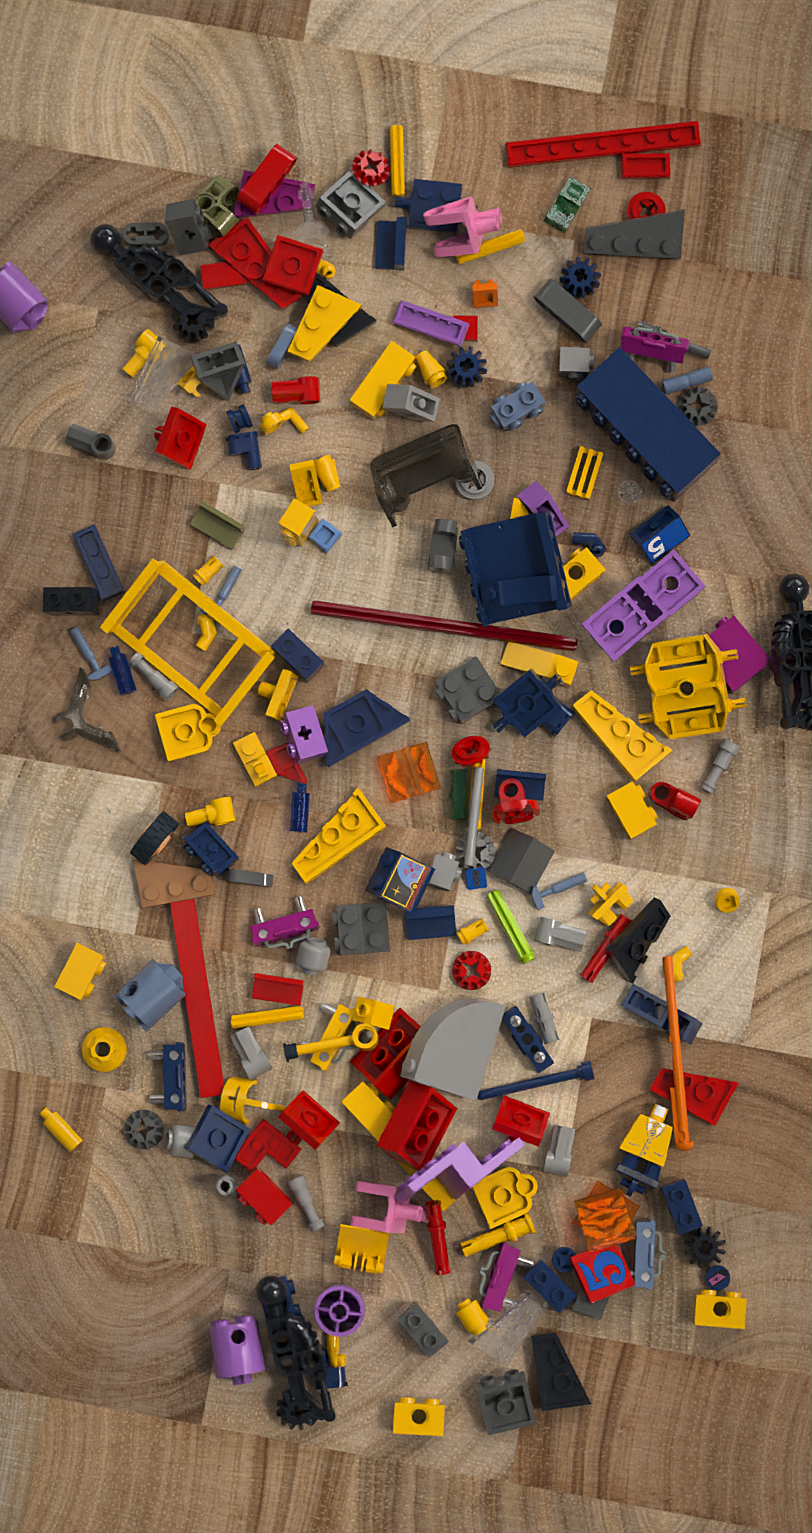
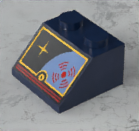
M386 847L380 856L373 875L369 879L365 891L387 903L414 914L435 868Z

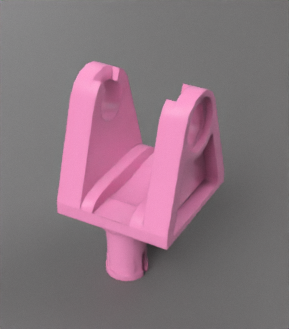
M473 196L430 209L423 214L428 226L462 222V225L466 226L468 232L436 242L433 248L435 257L479 253L484 237L483 234L500 231L499 223H502V214L499 207L478 212Z
M363 1181L356 1182V1191L388 1196L387 1202H389L388 1214L384 1220L352 1216L350 1226L388 1233H405L407 1220L428 1222L426 1207L410 1204V1198L401 1205L394 1198L400 1192L397 1186Z

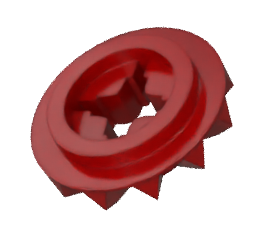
M370 149L365 152L361 151L355 156L352 163V171L356 179L362 184L378 186L383 184L389 177L391 167L388 164V158H384L381 152H373ZM368 162L371 165H377L375 171L372 168L366 169Z
M648 191L640 192L633 196L627 207L629 220L640 216L642 212L641 205L645 208L654 205L650 212L652 216L654 214L666 213V206L662 198Z
M469 736L461 739L454 745L451 755L455 764H460L462 768L468 765L473 768L474 764H482L483 759L489 758L491 748L485 738Z
M466 951L455 959L452 966V975L455 982L463 989L477 990L485 986L489 981L491 965L482 953ZM478 961L479 964L476 971L481 977L471 975L464 979L467 969L463 963L472 966Z

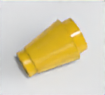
M427 350L416 356L426 385H429L430 388H436L447 380L446 370Z
M330 454L315 460L316 475L327 492L341 487L335 460L331 458Z

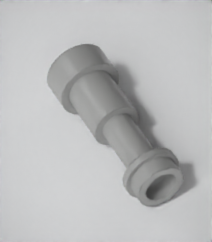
M136 653L128 662L131 668L137 667L148 678V682L159 692L158 695L164 701H168L177 692L179 687L172 680L168 681L159 671L155 672L143 661L144 656Z
M724 738L719 746L720 751L713 762L714 767L706 781H701L700 788L711 794L717 790L715 784L722 771L727 769L733 756L736 757L741 748Z
M301 1175L287 1182L286 1185L289 1191L293 1192L299 1207H303L310 1222L307 1227L312 1232L325 1225L323 1218L319 1219L311 1203L313 1199L306 1187L308 1183L305 1176Z

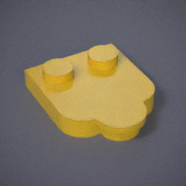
M196 704L154 715L167 762L208 751L212 745V738L219 733L221 728L220 725L213 721L216 717L215 715L206 714L204 709Z
M513 1167L503 1168L487 1175L475 1184L472 1189L489 1229L526 1214L532 1207L531 1197L537 1192L538 1184L532 1175L521 1174Z

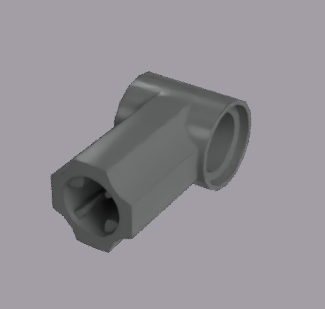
M72 424L66 435V444L94 454L100 459L106 460L115 454V444L107 434L97 433ZM103 441L109 442L107 450L98 451L99 443Z

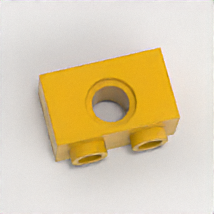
M587 547L583 551L580 549L574 551L568 557L570 561L563 566L571 600L601 577L606 570ZM578 568L582 572V577L577 580L570 578L569 570Z
M701 1289V1294L695 1293L693 1324L745 1329L747 1299L741 1297L740 1292L726 1291V1296L716 1295L715 1290ZM717 1302H724L727 1309L723 1315L718 1316L713 1312V1307Z
M400 1397V1401H395L393 1433L443 1436L445 1404H440V1399L425 1398V1403L415 1402L414 1397ZM417 1409L423 1410L427 1416L421 1423L415 1422L412 1419V1413Z

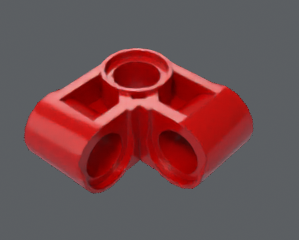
M658 782L649 790V798L654 804L685 821L692 819L701 803V799L666 782ZM657 787L666 789L667 797L665 800L656 798L655 789Z

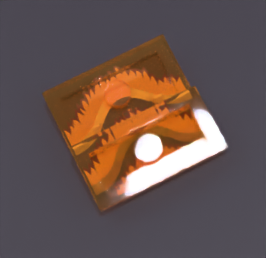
M427 742L405 747L402 750L377 757L391 804L441 789Z
M622 1187L574 1201L589 1252L637 1239Z

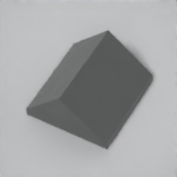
M511 828L488 872L531 894V886L538 884L555 851L537 839Z

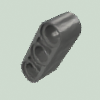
M549 279L533 296L542 308L584 343L602 326V323L594 314L552 279Z

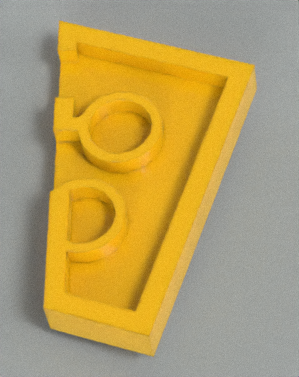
M318 285L291 342L288 353L311 362L335 334L347 324L348 320L362 308V304Z

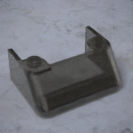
M457 424L447 425L381 454L370 463L376 497L392 528L397 526L394 513L402 512L408 507L411 501V494L454 476L457 482L463 483L473 480L477 490L482 489L478 469L463 433Z

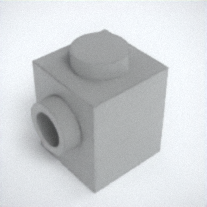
M560 347L559 376H569L570 380H583V377L588 376L589 370H594V355H590V348Z
M442 852L441 855L436 854L432 864L435 871L430 879V885L450 891L452 883H458L462 869L458 868L459 862L455 861L456 856L446 852Z

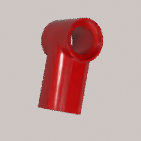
M305 376L297 380L273 381V404L299 402V404L308 405L320 403L319 377Z

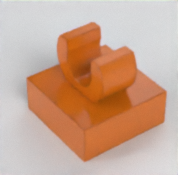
M489 279V283H480L479 280H476L475 284H472L474 308L498 306L497 282Z

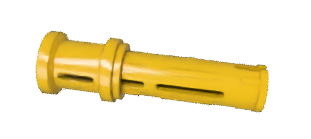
M526 1213L525 1217L503 1223V1227L460 1242L465 1257L467 1258L470 1255L508 1240L516 1242L517 1238L529 1233L536 1234L529 1213Z

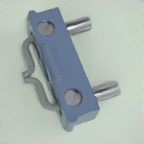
M651 1218L648 1221L635 1220V1227H630L627 1230L635 1232L624 1234V1236H635L634 1271H630V1273L633 1275L632 1277L636 1284L634 1287L652 1290L654 1278L660 1275L661 1260L666 1258V1251L662 1250L661 1234L655 1231V1221ZM655 1235L658 1236V1251L663 1254L658 1258L656 1274H654Z

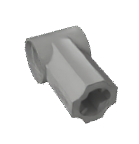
M540 917L534 941L550 946L558 945L581 952L587 931L563 925L562 922Z
M250 1027L244 1028L230 1036L242 1058L241 1063L250 1080L273 1069L264 1050L257 1043Z
M554 1125L550 1149L546 1153L543 1172L564 1177L568 1176L575 1129Z

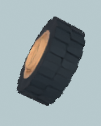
M163 811L142 832L138 841L131 849L130 854L142 864L147 865L166 846L179 823Z

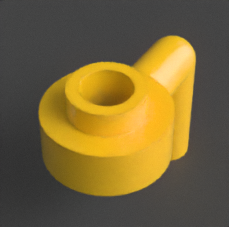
M292 407L287 408L281 413H267L261 418L259 426L265 435H269L290 419L301 434L309 429Z

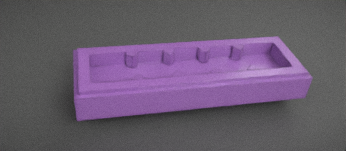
M403 300L400 301L393 320L395 325L462 347L470 325L467 322Z

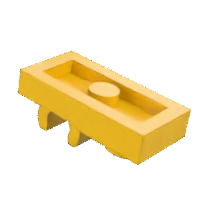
M255 732L233 743L255 787L277 777Z

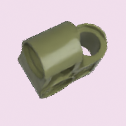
M217 175L194 200L198 208L203 210L205 224L209 225L217 235L223 238L240 221L239 218H236L227 209L236 201L239 189L222 175Z

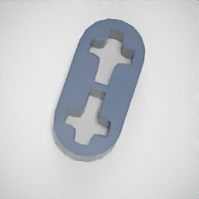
M290 324L286 325L272 349L266 364L277 370L279 369L288 354V349L297 331L296 327Z

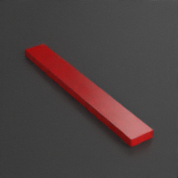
M698 121L506 142L508 168L621 156V154L700 147L701 139Z
M195 899L172 902L170 906L180 969L183 975V988L187 994L185 1000L201 1098L222 1095L225 1084Z

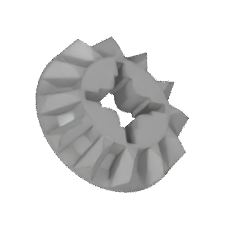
M481 461L466 462L457 471L455 478L456 487L464 497L472 500L483 499L491 492L494 486V474L491 468ZM481 472L479 478L481 485L475 484L469 489L471 480L466 474L475 477Z
M477 832L476 846H485L486 848L480 852L481 861L475 856L474 866H465L467 834L459 840L456 848V855L460 864L466 869L481 867L486 869L495 858L496 852L491 838L484 833Z

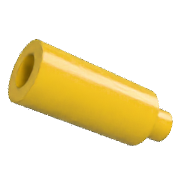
M46 1107L40 1113L45 1120L43 1122L44 1126L69 1153L83 1141L56 1111L52 1113Z

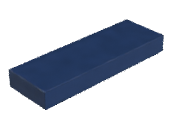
M95 524L72 534L102 601L125 592Z

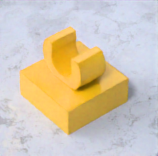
M191 366L176 383L183 391L196 397L201 396L196 391V387L199 384L208 388L207 385L198 379L194 366Z

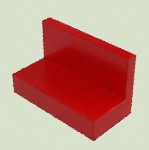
M254 973L255 980L252 999L301 1006L305 981Z

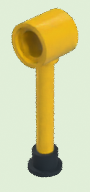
M360 1024L354 1029L352 1035L302 1045H296V1043L286 1045V1043H283L286 1062L288 1063L290 1059L299 1058V1055L354 1045L363 1051H370L377 1046L379 1036L373 1026ZM364 1031L372 1033V1040L367 1044L359 1041V1035Z

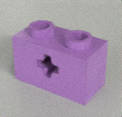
M313 705L286 712L281 717L280 729L282 734L287 737L289 743L287 751L290 758L294 759L295 765L321 758L328 752ZM300 732L301 735H304V734H305V735H306V738L304 739L303 736H300V737H299V736H298V733Z

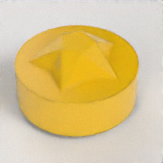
M722 888L715 894V905L720 912L731 913L740 905L739 895L733 888Z

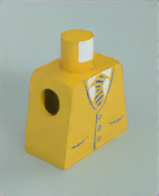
M654 1104L650 1117L639 1114L619 1145V1148L664 1167L673 1127L663 1123L669 1109Z

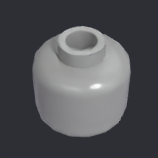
M308 937L307 940L299 944L296 963L303 969V973L317 975V972L327 969L331 950L326 945L325 940Z
M174 1125L171 1130H167L165 1149L169 1151L171 1156L188 1159L195 1156V1154L185 1149L195 1130L194 1126Z

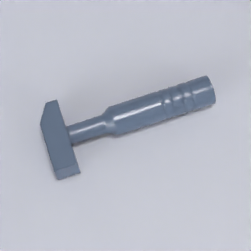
M233 565L218 593L216 603L219 606L227 599L242 571L237 566ZM201 609V613L209 615L203 609Z
M77 626L70 630L85 659L90 662L95 671L88 676V679L90 681H98L112 673L109 664L100 669L95 660V655L79 627Z
M583 872L556 883L551 888L540 893L537 885H532L530 893L536 909L545 908L542 898L551 894H558L587 882V878Z

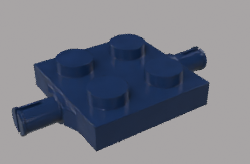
M414 179L413 192L410 195V199L395 197L394 207L408 208L410 213V229L457 233L458 223L428 226L423 214L430 209L461 200L462 184Z
M532 668L529 669L493 699L503 715L500 720L493 724L494 729L500 733L510 724L517 728L525 738L562 708L563 705L554 696L552 690L563 682L561 677L556 680L559 677L556 673L545 682L538 677Z

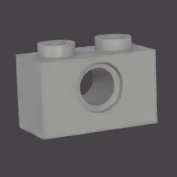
M387 384L383 408L412 421L435 422L440 398L411 385Z

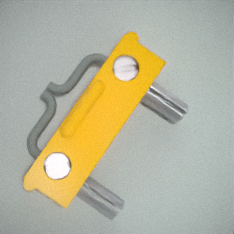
M325 1003L321 1004L335 1013L320 1007V1011L332 1016L320 1041L347 1036L352 1025L354 1026L352 1032L357 1027L356 1022L352 1020L354 1008L349 1009L339 1004L337 1009ZM354 1045L344 1047L336 1060L335 1058L341 1047L309 1053L312 1055L310 1062L320 1066L322 1071L328 1072L332 1064L339 1063L346 1050H352Z

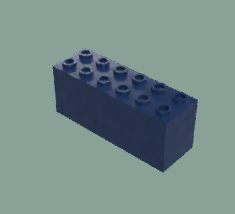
M620 347L576 387L575 397L577 399L575 402L583 411L587 409L593 415L592 420L601 429L603 427L606 428L610 433L609 438L616 446L620 444L627 451L625 455L634 464L637 462L643 468L642 473L651 482L653 480L657 482L660 486L659 491L666 499L672 498L675 502L718 462L721 453Z

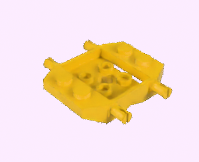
M707 633L653 642L646 662L641 665L630 666L631 676L647 675L651 691L653 711L639 714L640 724L654 722L669 739L724 731L732 709L747 708L745 697L733 700L728 698L722 663L738 659L737 649L720 650ZM707 659V663L667 670H660L659 668ZM682 682H690L693 685L694 690L692 694H684L681 691L680 686ZM715 705V707L695 709V710H689V711H683V712H676V713H670V714L667 713V712H671V711H678V710H684V709H690V708H697V707Z

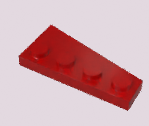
M248 217L237 223L223 238L219 236L208 244L210 249L247 278L251 284L283 311L303 297L301 294L262 282L272 251Z

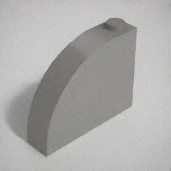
M466 998L456 1000L441 1007L424 1022L416 1033L406 1059L403 1062L400 1076L476 1101L506 1006L484 999Z

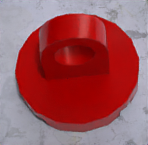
M514 778L506 779L501 783L499 787L501 804L494 806L490 810L491 819L497 824L500 823V820H505V824L523 823L533 819V814L535 816L540 814L539 803L534 800H526L524 786L519 780ZM517 786L518 792L515 796H506L508 787Z

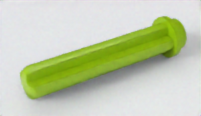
M495 890L489 893L487 899L519 957L517 960L521 961L523 965L535 959V950H531L501 892Z

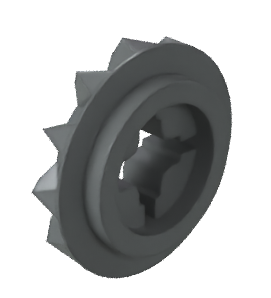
M699 386L684 392L678 404L679 410L695 426L709 423L715 417L718 407L715 395L708 389ZM697 396L701 404L708 405L701 408L699 416H697L696 408L688 406L695 404Z
M138 1110L132 1113L125 1122L124 1134L128 1143L135 1148L150 1149L156 1146L163 1137V1122L153 1111ZM142 1118L146 1126H154V1129L147 1132L146 1141L142 1133L133 1132V1130L141 1127Z

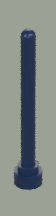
M591 1061L581 1062V1065H578L576 1069L480 1090L477 1098L485 1100L577 1078L580 1080L585 1079V1082L594 1080Z

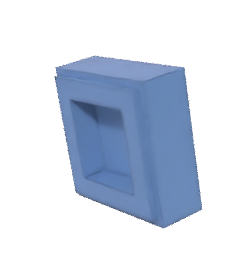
M323 518L308 536V539L328 553L342 533Z

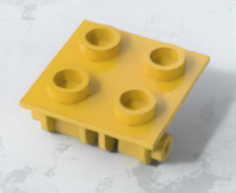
M341 1224L334 1265H338V1268L351 1269V1265H354L353 1271H355L356 1266L361 1267L360 1272H363V1267H365V1272L374 1273L375 1275L383 1273L390 1233Z

